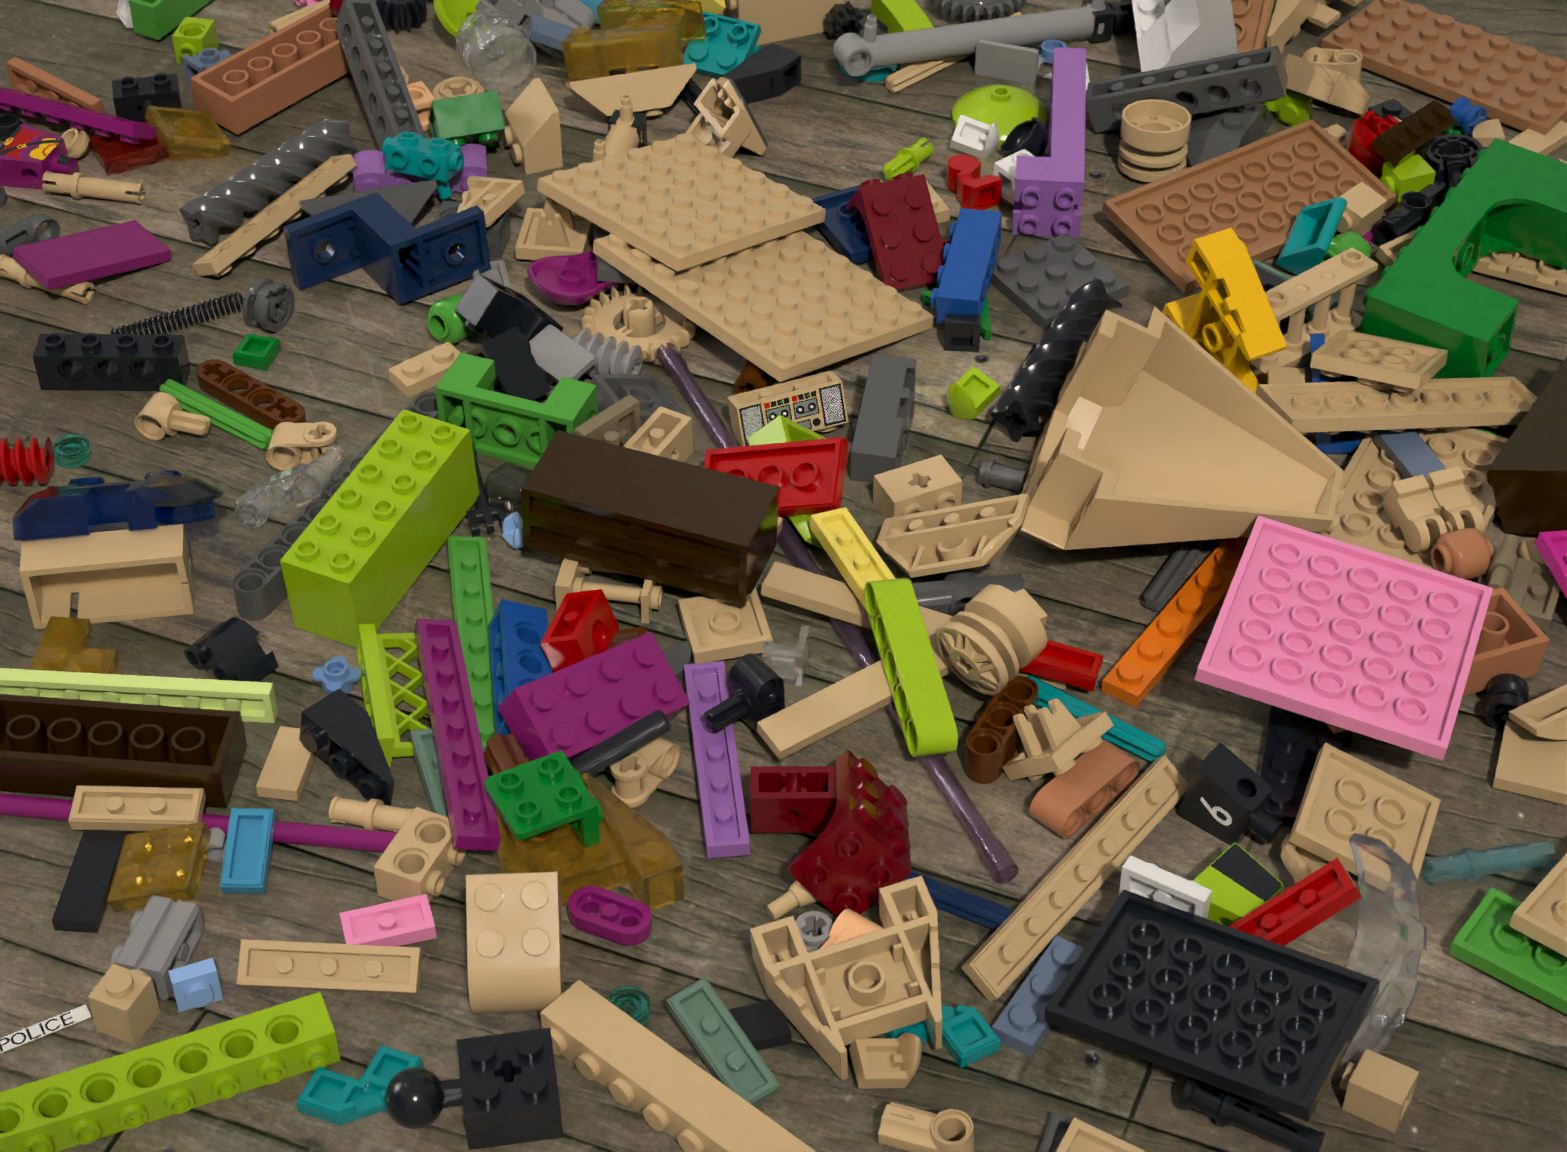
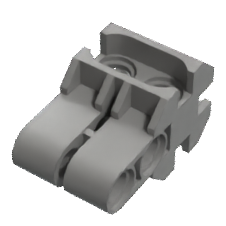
M479 0L475 7L481 24L491 29L496 19L509 27L503 39L511 44H526L530 41L529 22L533 14L588 33L591 32L596 24L594 12L579 0ZM533 42L560 61H568L573 57V55Z

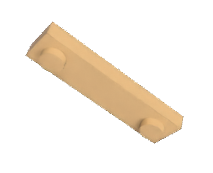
M241 939L236 985L256 988L419 995L423 950L420 947Z

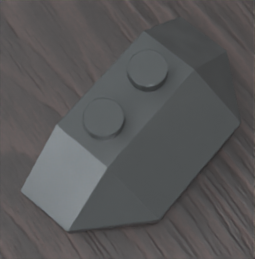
M1260 103L1246 104L1239 108L1230 107L1214 110L1207 114H1195L1191 119L1189 141L1186 143L1188 145L1186 161L1192 167L1260 140L1273 123L1274 116L1266 105Z
M426 180L299 201V206L309 215L314 216L377 192L411 224L436 189L437 183L436 180Z

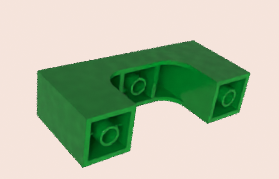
M1495 138L1486 150L1482 149L1479 152L1473 167L1465 169L1459 184L1448 190L1442 205L1434 207L1425 226L1417 228L1412 242L1400 249L1394 264L1385 267L1377 285L1368 288L1363 299V306L1366 307V311L1361 321L1359 332L1448 350L1446 365L1433 376L1436 379L1492 377L1510 353L1520 300L1469 281L1466 278L1482 257L1484 258L1492 253L1503 251L1522 253L1567 270V163Z

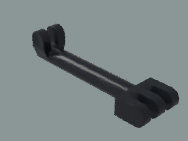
M472 441L479 495L474 503L476 509L466 511V517L471 535L476 537L480 536L478 524L484 523L487 534L495 533L493 521L498 520L502 530V524L507 514L504 504L494 506L490 504L477 463V451Z

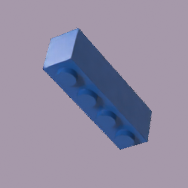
M961 208L957 222H951L949 233L951 244H945L943 254L945 266L940 265L938 269L937 286L939 288H933L931 295V309L937 310V324L945 325V314L981 315L982 317L1001 243V212Z

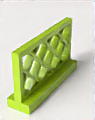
M359 624L356 658L358 669L361 671L360 682L364 707L370 716L388 766L391 767L392 757L414 756L411 742H400V736L408 729L411 731L429 729L418 722L425 714L429 715L427 700L413 693L420 685L424 687L422 672L408 665L415 657L419 659L415 634H376L375 624ZM399 647L406 651V653L398 659L386 652L384 648ZM399 672L410 678L411 681L402 687L390 678ZM403 700L417 708L409 716L395 708Z

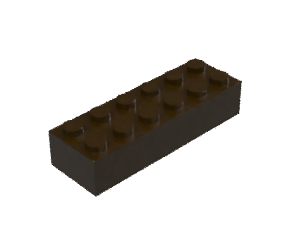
M0 694V791L74 796L77 785L204 788L206 794L205 806L227 808L247 748L240 711Z

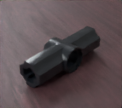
M1438 180L1419 192L1411 191L1404 193L1401 196L1400 205L1374 223L1372 233L1377 238L1378 244L1383 245L1416 230L1419 226H1425L1434 207H1440L1444 202L1449 185Z

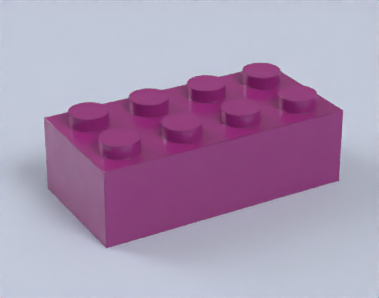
M649 632L514 689L498 706V709L511 733L522 744L524 752L531 761L560 750L571 761L655 710H661L670 722L690 702L652 632Z

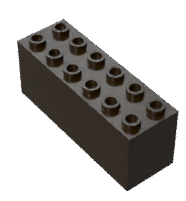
M1567 357L1560 364L1556 373L1546 384L1544 390L1532 404L1530 410L1487 469V482L1493 489L1497 504L1496 515L1501 519L1504 534L1539 535L1540 532L1567 530Z
M560 430L556 432L521 488L524 547L741 605H746L777 545L779 486Z

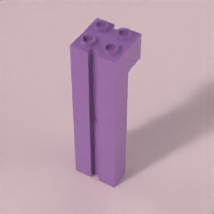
M1054 47L1048 157L1017 156L1012 235L1057 237L1068 233L1073 238L1080 237L1085 170L1086 49Z

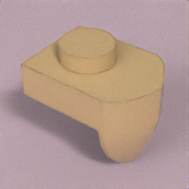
M912 1033L902 1034L898 1038H856L850 1045L849 1052L859 1089L906 1088L920 1065L922 1054L921 1039Z

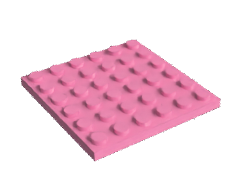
M1258 515L1197 668L1194 680L1443 761L1493 588Z

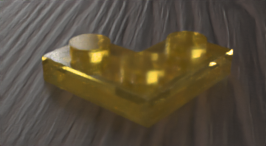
M51 616L28 670L115 674L120 660L117 650L86 647L92 632L90 619Z

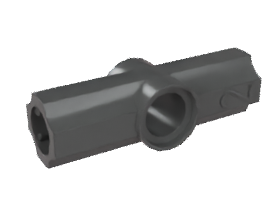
M966 569L951 572L945 577L944 581L912 583L919 606L944 614H951V616L956 615L960 611H965L966 604L989 584L1001 585L1014 593L1024 588L1022 573L977 577L974 572Z

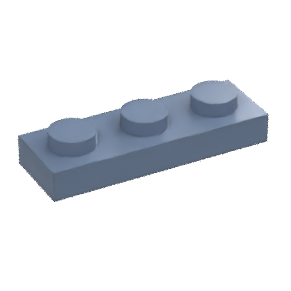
M1056 935L993 1024L992 1030L999 1037L1001 1043L1030 1057L1034 1055L1053 1027V1024L1045 1022V1007L1083 952V947Z

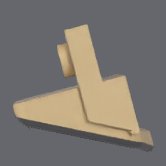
M724 76L720 77L718 81L712 78L694 103L700 113L685 134L693 135L699 142L717 148L720 153L729 158H733L740 146L763 156L767 151V140L734 80Z

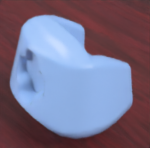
M513 512L503 521L502 536L510 547L520 549L524 547L523 519L519 512Z

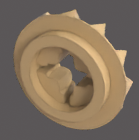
M452 77L438 83L433 89V96L436 100L483 93L484 88L480 82L474 79Z

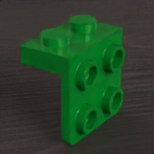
M562 750L491 775L485 779L486 792L516 839L524 840L569 823L584 848L600 842L599 823L604 821L601 806L597 799L591 796L584 785L578 770H574Z

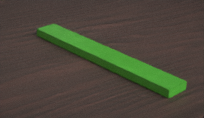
M447 536L446 549L453 621L457 622L484 753L487 747L486 741L495 735L488 625L494 615L487 542L486 537ZM485 760L487 770H491L487 761Z

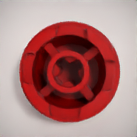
M1374 110L1365 112L1362 117L1354 121L1346 150L1373 175L1382 176L1384 162H1388V160L1376 151L1371 144L1378 135L1400 121L1389 114L1385 119L1375 116Z

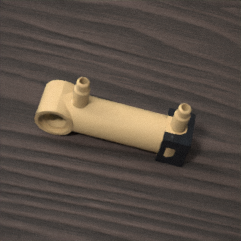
M629 95L621 96L620 110L615 109L608 121L609 132L604 141L598 139L594 142L593 160L591 162L601 160L608 155L628 152L631 148L644 147L647 143L646 114L633 112Z

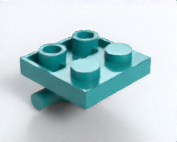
M702 11L680 64L696 63L695 74L718 79L762 49L761 46L756 45L762 32L760 25Z

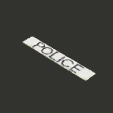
M86 1004L0 1038V1054L91 1018Z

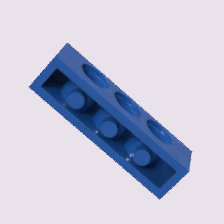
M501 599L488 625L495 735L498 733L502 735L512 734L498 709V706L508 695L518 687L553 673V669L540 644L549 628L547 609Z

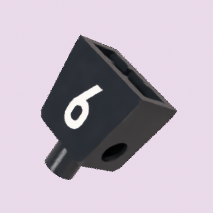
M1219 743L1196 767L1177 813L1184 820L1230 846L1233 843L1239 844L1250 832L1269 844L1283 826L1281 821L1264 810L1272 793L1271 786L1222 743Z

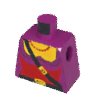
M21 124L0 146L1 186L43 190L42 183H54L53 181L42 180L46 171L73 175L78 170V161L76 158L67 155L65 141L62 137L28 125Z

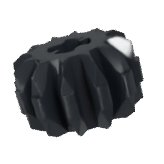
M376 0V5L386 31L396 30L397 33L406 30L410 32L412 28H421V24L426 22V0Z

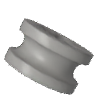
M820 911L805 912L796 919V924L808 953L820 949L829 939V933L833 926L832 919ZM815 930L816 935L819 931L821 932V935L814 937L812 936V932H810L809 935H806V932Z

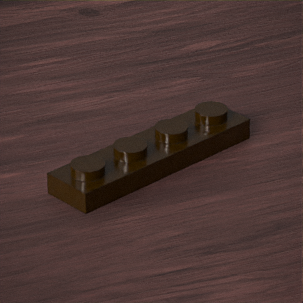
M1433 100L1378 135L1371 146L1394 167H1397L1424 149L1432 139L1450 132L1458 121L1452 116L1451 111L1445 105Z

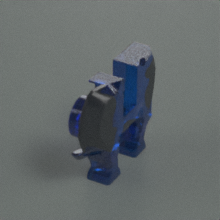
M177 470L148 472L144 477L145 481L105 483L101 476L71 479L68 485L48 486L46 490L29 496L12 517L14 540L26 541L89 535L100 524L128 522L129 531L157 528V524L174 525L201 522L216 517L214 499L224 494L223 491L197 478L182 477L181 473Z

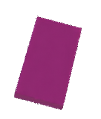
M136 220L13 247V259L46 289L52 290L171 261V250Z

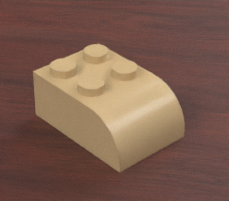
M560 873L466 875L467 971L471 1013L544 1010L563 993Z

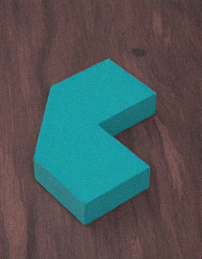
M957 1004V1008L942 1005V1044L960 1068L1000 1050L1001 1040L976 1008ZM923 1021L883 1034L885 1038H898L902 1034L912 1033L918 1036L921 1042L931 1039Z
M381 1045L360 1080L318 1066L296 1100L297 1111L340 1126L386 1110L385 1092L391 1079L399 1072L408 1068L424 1069L423 1058Z

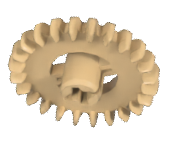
M627 283L624 286V296H620L618 291L612 287L611 300L603 292L599 295V301L591 299L590 307H585L584 316L581 320L582 329H590L592 336L596 332H600L604 335V341L610 336L615 337L617 345L621 341H627L629 351L634 345H639L642 348V361L647 359L649 362L656 361V357L668 358L669 352L673 354L680 352L681 347H686L690 343V339L695 336V329L698 326L651 292L646 294L641 285H638L636 294H633ZM623 319L624 326L616 330L615 325ZM663 322L665 324L664 328L656 333L655 326Z

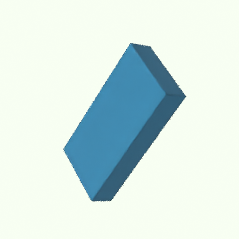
M231 808L220 880L222 893L266 894L277 816L274 809Z

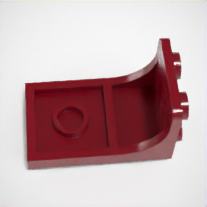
M906 172L894 176L891 181L881 182L880 179L876 178L862 182L846 207L849 213L860 211L863 217L880 281L887 286L895 288L897 292L937 285L939 266H945L943 263L944 246L925 174L913 176L912 172Z
M847 750L836 759L837 804L830 822L820 836L790 863L791 876L837 917L847 908L861 915L879 900L880 888L899 883L911 874V845L909 842V822L907 817L908 802L905 796L894 785L888 787L878 778L876 769L865 758L858 759Z

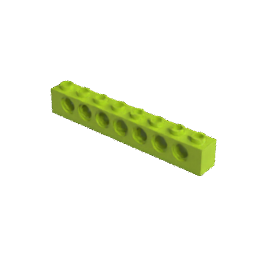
M317 992L0 1092V1152H59L78 1145L90 1144L99 1138L127 1129H136L146 1123L171 1115L183 1114L190 1109L214 1101L229 1099L239 1093L264 1085L276 1084L283 1079L316 1070L318 1066L324 1068L327 1065L339 1062L341 1059L336 1032L322 994Z

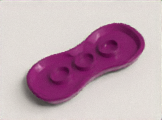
M593 250L576 255L544 257L534 261L527 268V275L538 292L549 300L564 305L586 303L600 295L601 292L611 290L612 287H624L626 284L597 281ZM627 283L628 286H638V285H639V284H629V283Z

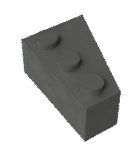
M872 354L864 395L860 401L859 417L853 423V443L849 442L847 464L850 465V480L874 483V475L900 467L914 418L916 359Z

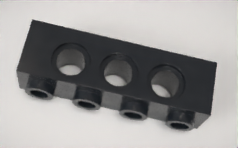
M130 333L40 334L33 354L41 390L160 391V385L165 384L167 379H173L186 386L190 372L184 335H133Z

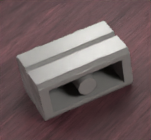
M153 895L150 897L144 910H138L133 915L130 924V935L125 944H118L114 949L111 966L116 964L130 970L138 969L143 971L153 979L157 998L167 1000L173 992L168 971L188 964L205 932L200 907L195 903L181 900L174 902L171 898Z

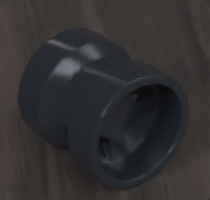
M1506 673L1491 678L1486 692L1488 700L1485 707L1486 722L1491 727L1503 731L1506 720L1513 721L1509 718V711L1526 704L1529 697L1528 684L1522 677Z

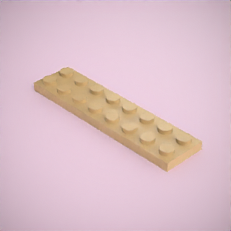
M1514 376L1430 379L1419 390L1415 389L1414 392L1397 391L1393 389L1392 384L1379 382L1376 385H1368L1358 381L1258 384L1256 391L1258 397L1302 435L1310 432L1338 434L1340 431L1370 433L1372 430L1402 432L1405 429L1416 428L1433 431L1442 427L1468 429L1469 426L1499 428L1501 425H1518L1538 398Z

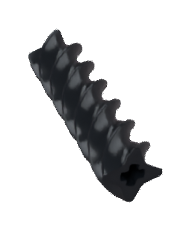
M1102 280L1090 281L1071 294L1063 310L1055 317L1049 330L1042 336L1035 350L1024 362L1022 369L1010 382L1007 391L995 404L991 417L1007 428L1013 442H1019L1025 432L1042 431L1039 423V413L1045 410L1054 411L1056 405L1053 402V392L1062 389L1067 378V371L1073 369L1083 341L1086 343L1089 341L1106 309L1110 311L1122 308V304L1108 295Z

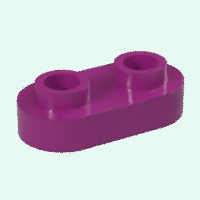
M597 886L579 888L569 897V919L580 930L628 946L644 942L652 932L651 911L647 905L640 901Z

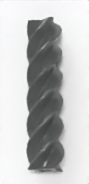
M326 118L324 121L310 126L300 136L293 137L284 142L277 150L261 156L253 165L237 171L227 181L220 182L211 187L203 196L185 203L179 211L188 225L190 239L192 241L203 239L210 244H216L222 227L238 229L243 225L247 211H262L269 205L271 196H281L293 187L295 181L302 180L330 157L341 155L342 151L357 153L358 149L350 137L348 122L346 120H329Z

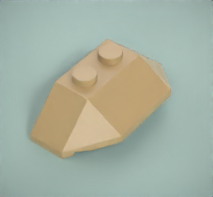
M696 63L567 82L565 85L566 90L602 117L612 116L615 109L620 110V98L625 94L631 97L633 112L643 111L646 117L662 114V108L672 105L696 71Z
M1026 493L886 518L876 543L879 549L910 578L984 566L1001 559L1024 521L1030 497Z

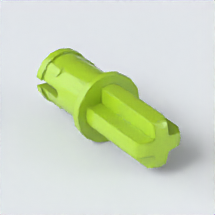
M920 138L909 148L900 149L896 157L882 168L885 180H893L894 176L902 173L915 172L920 163L934 154L933 144L930 142L926 146L921 147L928 139Z

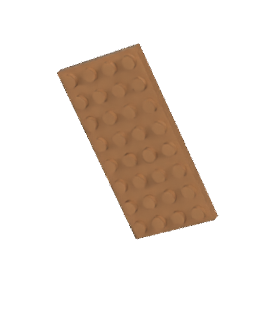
M1374 0L1321 41L1320 48L1354 49L1362 54L1363 68L1448 102L1454 103L1460 97H1465L1472 102L1473 106L1481 105L1486 108L1487 117L1499 119L1501 123L1522 131L1529 128L1546 135L1561 120L1564 122L1567 120V63L1564 59L1550 57L1538 52L1533 47L1513 43L1504 36H1495L1484 32L1478 26L1463 24L1454 20L1449 15H1440L1429 11L1423 5L1411 4L1403 0Z
M1311 119L1106 200L1103 203L1102 213L1185 294L1201 287L1185 263L1194 239L1232 228L1239 240L1243 241L1246 245L1251 260L1256 259L1261 262L1281 253L1295 218L1302 207L1339 197L1361 181L1388 200L1385 209L1394 206L1397 195Z

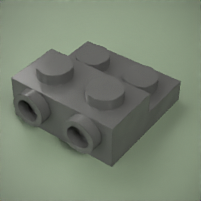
M594 374L591 384L597 385L598 414L630 394L640 401L641 426L660 406L687 415L656 375Z

